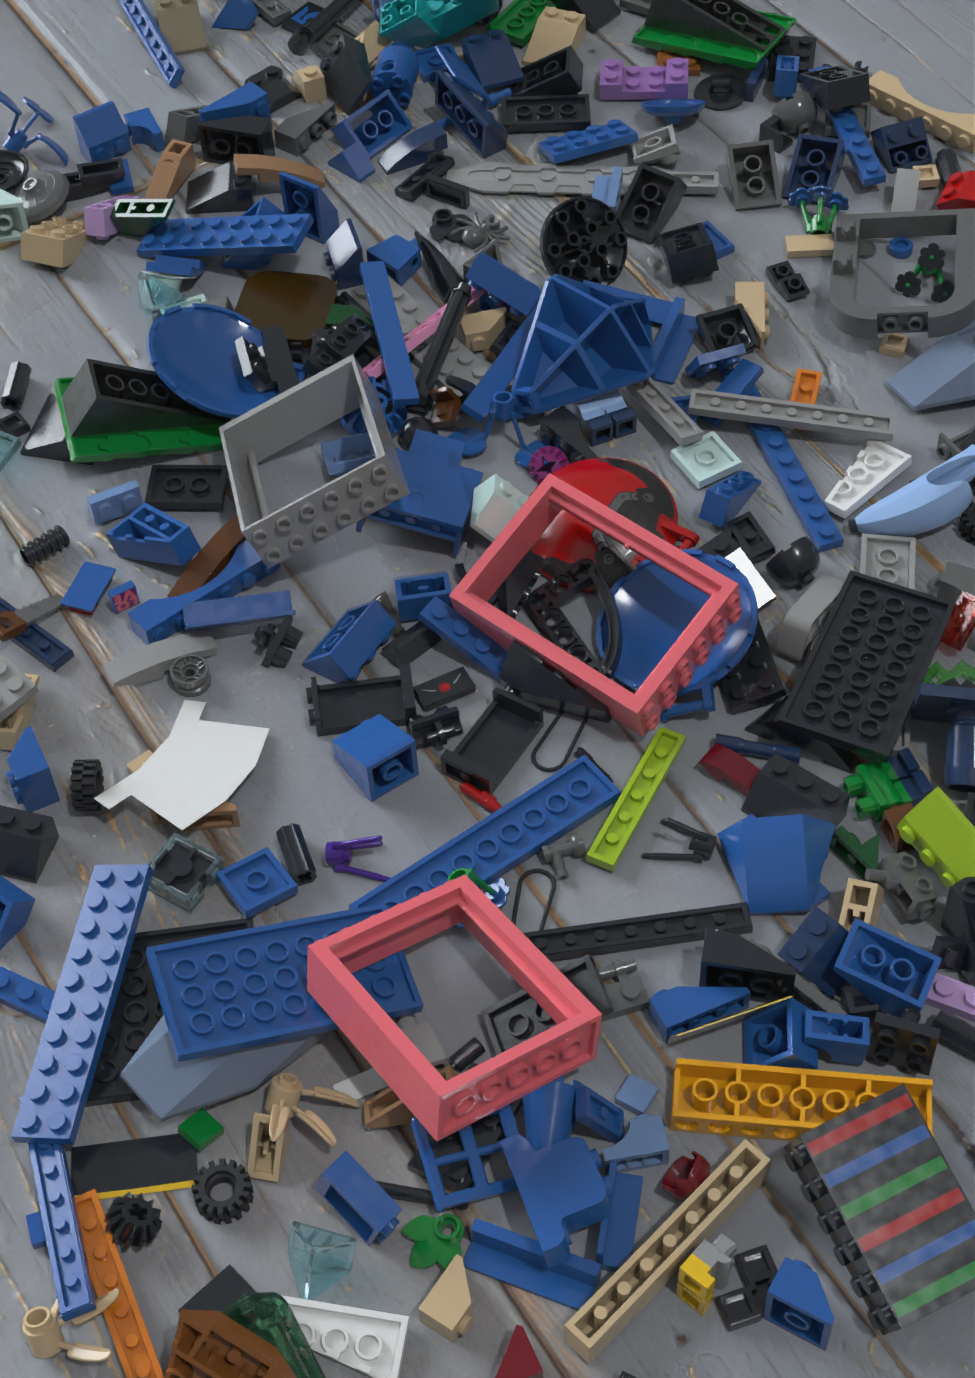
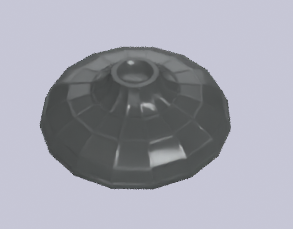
M43 170L24 179L12 195L22 200L27 222L34 223L47 218L64 203L69 194L70 183L67 177L58 171Z

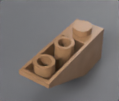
M175 139L171 140L160 156L144 199L172 198L196 167L193 144Z

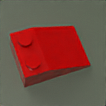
M975 171L956 172L949 177L936 204L939 210L975 208Z

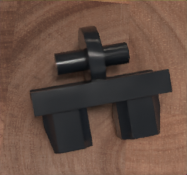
M286 615L277 633L274 631L276 627L273 624H268L267 627L260 626L256 629L254 636L259 641L257 646L261 649L269 646L265 653L266 656L261 663L262 666L269 668L270 664L274 663L286 668L293 652L282 647V643L296 649L303 636L302 631L291 626L293 618Z
M445 705L437 708L434 714L425 717L419 714L410 718L409 727L411 736L416 742V749L436 742L440 746L447 745L448 738L463 733L459 710L456 706L449 708Z

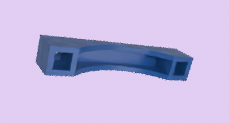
M245 540L237 545L235 554L227 567L206 585L175 597L149 599L128 612L132 630L146 645L167 639L181 629H184L181 604L234 597L243 590L252 587L267 575L274 573L281 567L280 563L268 569L248 540Z

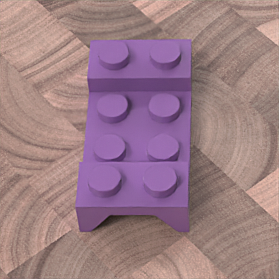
M676 57L667 59L666 67L658 65L651 67H623V60H601L600 100L688 99L689 58L682 59Z

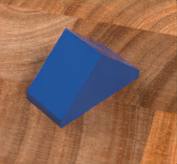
M358 141L328 161L329 166L359 183L376 172L375 167Z

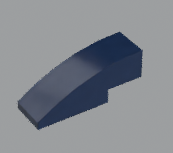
M438 121L423 126L390 147L378 158V163L387 175L426 163L428 161V154L448 148L447 133Z

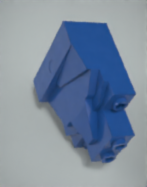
M416 429L408 452L395 448L410 494L357 521L356 531L361 533L366 518L453 541L455 544L452 558L457 559L471 518L474 488L481 484L483 472L461 466L466 442Z

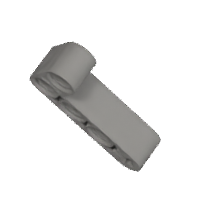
M824 572L789 609L784 618L776 648L777 653L800 663L806 660L811 650L815 633L824 625L845 580Z

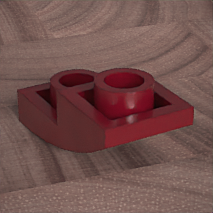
M717 743L698 762L719 782L726 778L745 797L749 794L760 771L758 767L740 754Z

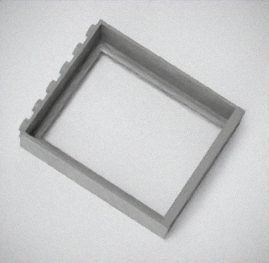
M353 354L219 427L241 532L268 569L410 494L377 392ZM360 407L376 458L269 514L257 463Z

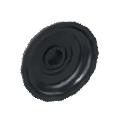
M0 150V189L9 192L17 188L27 177L29 162L23 154L16 151Z

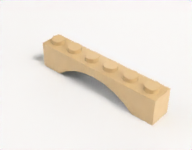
M882 70L869 78L871 101L866 103H872V106L903 121L922 116L926 132L971 154L975 153V114L947 112L925 105L907 93L901 85L899 78Z

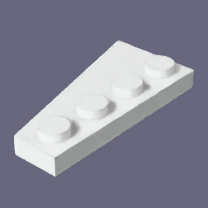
M276 1295L269 1330L372 1378H399L410 1317Z

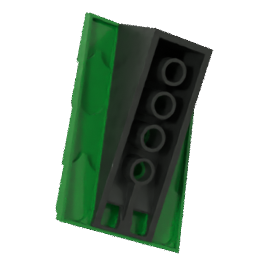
M652 0L644 26L633 36L631 43L658 51L663 49L683 56L692 55L719 64L725 62L751 70L758 67L760 62L769 55L775 45L790 31L797 18L757 11L738 0Z
M86 359L75 377L57 378L53 384L59 411L61 412L60 415L71 463L103 462L122 458H145L148 455L192 454L194 451L223 450L219 427L232 420L230 417L216 415L188 403L174 393L161 380L156 371Z

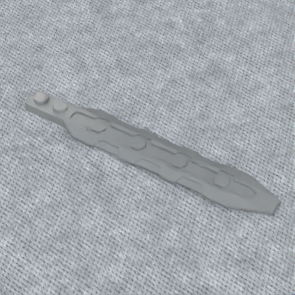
M486 162L449 169L446 179L469 187V190L480 193L509 194L510 192L536 193L537 195H554L558 193L592 196L596 175L612 176L613 167L593 164L568 166L551 163L526 165L509 162ZM638 166L622 167L623 184L621 195L626 194ZM651 166L681 178L687 185L684 194H718L719 172L671 171Z

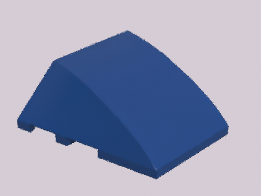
M804 814L741 819L717 833L744 902L747 903L750 916L811 912L820 883L822 868L829 853L828 848L832 835H834L836 830V824Z

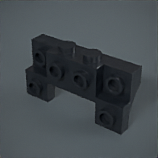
M356 313L346 318L341 324L336 322L329 330V336L324 334L316 344L318 349L308 358L302 370L312 377L352 354L355 357L364 345L375 349L381 354L374 326L369 325Z

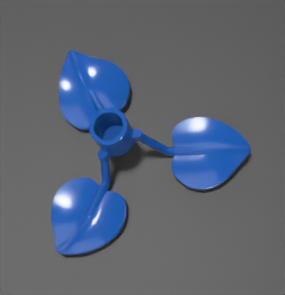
M0 91V102L15 113L13 123L7 133L9 136L2 144L4 148L19 153L22 148L27 149L33 142L41 140L57 153L66 167L68 165V155L59 144L41 133L27 141L28 136L25 134L39 115L49 123H53L54 118L47 111L41 109L36 102L24 96L22 100L34 110L35 114L22 130L17 129L14 131L22 111L5 93Z
M500 391L493 395L494 409L489 411L490 417L484 434L476 428H463L448 436V438L466 442L464 456H473L487 448L485 439L489 436L494 417L500 422L512 420L520 446L523 448L516 453V462L528 469L532 454L539 448L552 446L538 440L531 442L529 445L525 444L516 418L522 419L532 414L518 412L513 394L508 391ZM544 459V460H545V461H544V463H545V466H544V467L549 466V465H551V464L554 463V462H551V463H550V462H547V460Z

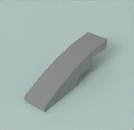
M207 629L181 634L128 652L103 664L102 670L112 687L163 679L165 671L170 670V666L178 657L186 654H196L202 657L217 655L218 645Z

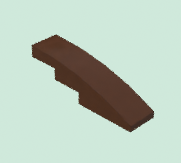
M236 514L199 551L167 595L168 598L194 591L206 585L227 567L235 554L237 545L247 540L241 532L239 518Z

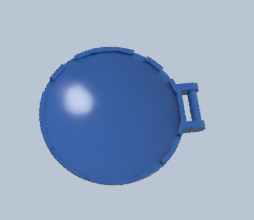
M193 303L191 307L182 308L178 305L167 309L162 316L156 318L152 323L147 336V352L154 370L174 393L197 408L216 415L237 418L280 394L278 387L259 392L243 375L235 340L243 336L249 343H254L257 348L266 345L263 332L252 326V321L243 315L215 305ZM293 362L298 381L301 383L307 378V373L302 370L304 365Z
M680 549L738 583L743 610L742 615L735 624L731 623L727 628L723 641L719 645L715 644L706 663L696 668L688 686L682 687L676 694L681 696L702 691L703 699L672 705L669 709L665 708L660 715V722L669 721V717L704 710L706 713L715 711L713 683L723 678L740 662L755 635L758 621V605L754 590L748 578L736 568L735 564L718 554L714 556L703 553L702 550ZM647 559L636 565L637 568L626 577L621 576L610 589L619 611L623 633L621 658L613 676L623 685L634 691L639 689L710 598V596ZM600 607L596 622V643L603 660L608 647L609 628L605 607Z

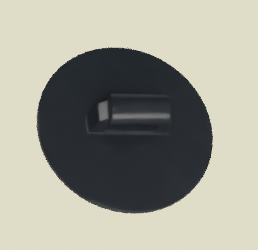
M712 75L697 84L695 97L696 99L706 101L705 107L716 110L730 109L738 106L745 100L746 84L740 78L733 75Z

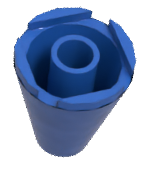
M561 1076L522 1097L526 1137L529 1143H533L536 1151L570 1138L576 1122L574 1111L576 1104L575 1089L584 1087V1084L574 1079L573 1085L564 1083V1077Z

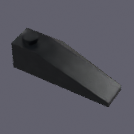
M513 640L499 677L504 691H510L515 696L527 702H533L542 708L609 723L612 720L609 709L605 704L581 686L573 688L571 682L564 677L565 674L558 669L554 673L551 672L542 663L544 659Z

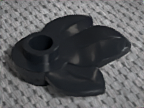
M438 209L432 217L433 225L429 229L430 236L437 242L444 238L451 242H462L464 231L458 232L455 235H451V232L457 228L469 225L456 222V218L465 219L470 222L473 221L464 214L453 215L448 209Z

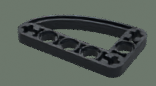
M583 558L533 590L527 598V603L555 645L572 656L579 652L586 653L582 662L611 679L618 667L622 653L623 633L621 619L612 592L598 567L591 559ZM585 569L589 571V573L586 575L582 573V571ZM573 576H574V577L576 578V580H577V582H575V583H574V581H573V579H572ZM561 583H569L566 591L557 592V587ZM593 583L596 585L603 601L609 628L607 652L601 665L559 607ZM541 599L547 606L544 611L537 603ZM560 616L559 621L555 625H547L550 617ZM563 635H573L570 642L566 644L560 643Z

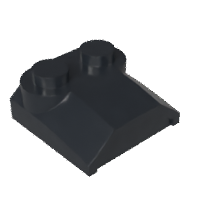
M273 65L249 76L244 81V85L253 82L268 93L270 113L279 110L298 98H302V93L283 77L282 69Z
M742 303L696 315L695 321L698 326V337L705 342L709 352L744 343L746 350L744 355L759 347V342Z

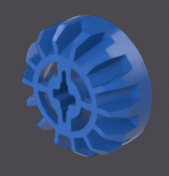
M369 376L368 379L377 392L393 439L400 432L407 417L406 405L394 406L393 404L392 411L386 415L385 409L387 404L393 402L390 388L387 386L388 381L383 379L381 383H378L374 376ZM360 407L339 418L342 426L351 435L368 432Z

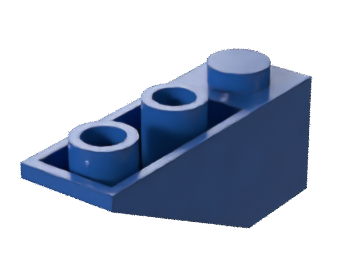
M738 471L708 488L699 518L721 528L724 527L726 522L737 516L760 486L761 480L754 478V475L750 472Z

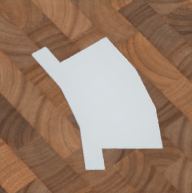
M184 700L170 736L139 770L94 799L110 809L132 795L176 827L184 830L224 803L254 769L270 728L199 720L206 702Z

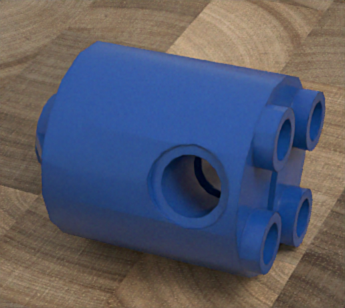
M392 45L385 47L378 55L372 75L373 84L370 87V93L373 98L389 89L400 107L409 105L419 72L417 56L410 49L403 46Z

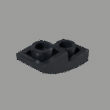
M788 260L767 266L766 275L779 294L787 301L810 294V290L800 273L795 274Z

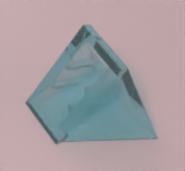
M139 272L137 276L140 308L155 311L186 301L188 297L148 273Z
M297 1221L292 1223L287 1254L301 1299H315L351 1271L357 1238Z

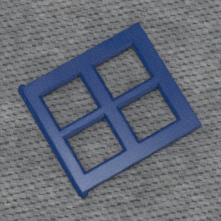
M510 1104L485 1116L498 1114L505 1139L519 1135ZM417 1118L411 1119L412 1129L434 1204L439 1213H442L447 1208L518 1191L513 1177L488 1183L480 1156L503 1151L500 1142L477 1147L470 1124L458 1130L464 1151L435 1158L428 1131ZM467 1160L475 1187L446 1194L438 1167Z

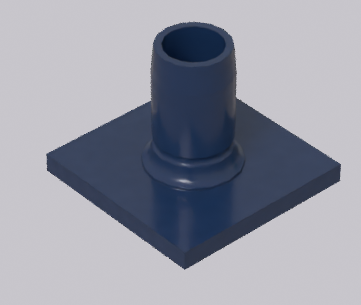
M921 683L914 698L911 719L950 724L945 759V788L958 792L975 793V688Z

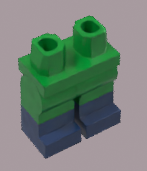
M908 747L898 750L897 756L891 757L888 764L881 761H873L866 765L856 766L855 774L844 778L842 783V790L850 794V797L858 794L861 796V799L855 800L854 804L855 812L859 819L873 817L876 823L882 821L883 812L891 806H901L911 802L913 807H915L934 790L923 770H920V765Z

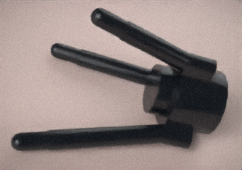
M668 817L662 819L661 823L691 836L688 849L694 851L693 854H642L643 859L692 860L702 863L703 857L711 859L717 836L698 831Z

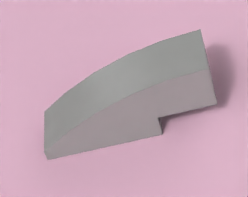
M897 168L891 212L915 211L921 170Z

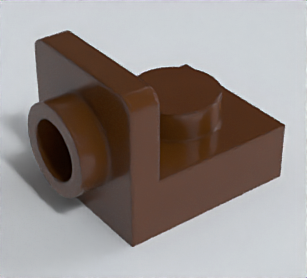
M449 387L429 390L428 395L436 402L430 421L433 422L437 429L455 426L462 400Z

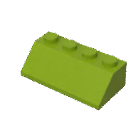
M938 786L905 815L896 827L902 839L906 843L912 844L919 852L923 863L934 869L940 876L941 883L949 890L959 880L965 877H975V827Z

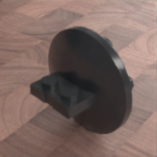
M580 196L565 200L552 209L543 223L540 234L541 257L550 276L559 274L581 283L587 280L601 284L604 281L611 280L606 284L608 286L622 272L627 257V235L620 218L611 207L598 199Z

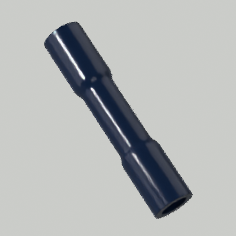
M718 733L715 738V743L725 746L738 754L770 759L774 753H777L797 765L800 763L802 748L749 741L741 737Z

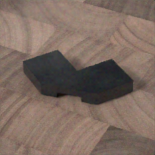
M766 1244L735 1255L734 1260L746 1286L716 1297V1302L729 1332L762 1320L767 1291L778 1272Z

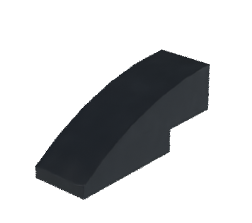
M122 158L77 164L78 172L63 174L70 183L69 194L64 203L93 195L124 177L126 174Z

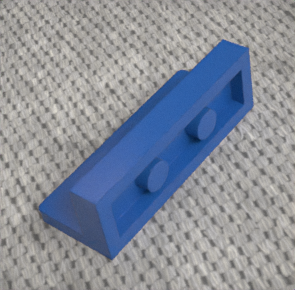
M611 1161L608 1178L615 1195L609 1197L611 1204L609 1216L601 1221L596 1263L601 1264V1270L616 1272L633 1254L643 1176L618 1173L617 1162Z

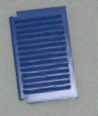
M436 45L435 50L453 78L465 88L490 102V97L469 65L441 46Z

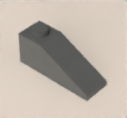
M207 105L169 111L165 138L187 143L196 142L200 138L198 123L200 122L199 110Z

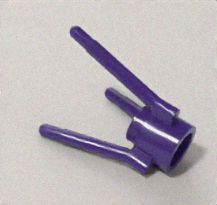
M381 835L347 841L327 842L325 850L327 865H334V872H347L383 882L391 878L346 865V862L352 861V850L381 846L383 844Z

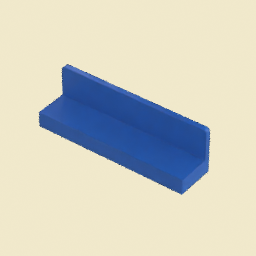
M675 297L653 344L656 372L650 377L654 381L670 385L675 383L697 335L696 317L684 314V298Z
M290 590L181 604L185 632L284 619L286 615L291 618L296 615L295 610H292Z
M475 1218L470 1229L471 1244L463 1260L464 1268L577 1311L595 1294L601 1280V1264L569 1253L568 1258L564 1262L548 1268L537 1240Z

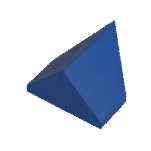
M228 0L211 28L249 30L259 13L252 0Z

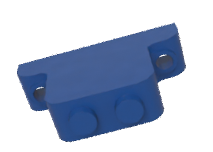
M514 1135L501 1140L500 1143L548 1268L558 1265L569 1256V1245L572 1244L569 1234L606 1219L611 1212L609 1197L615 1194L608 1176L601 1177L598 1169L603 1167L596 1148L590 1150L586 1141L580 1137H571L537 1151L532 1142L529 1143L525 1137L520 1135Z

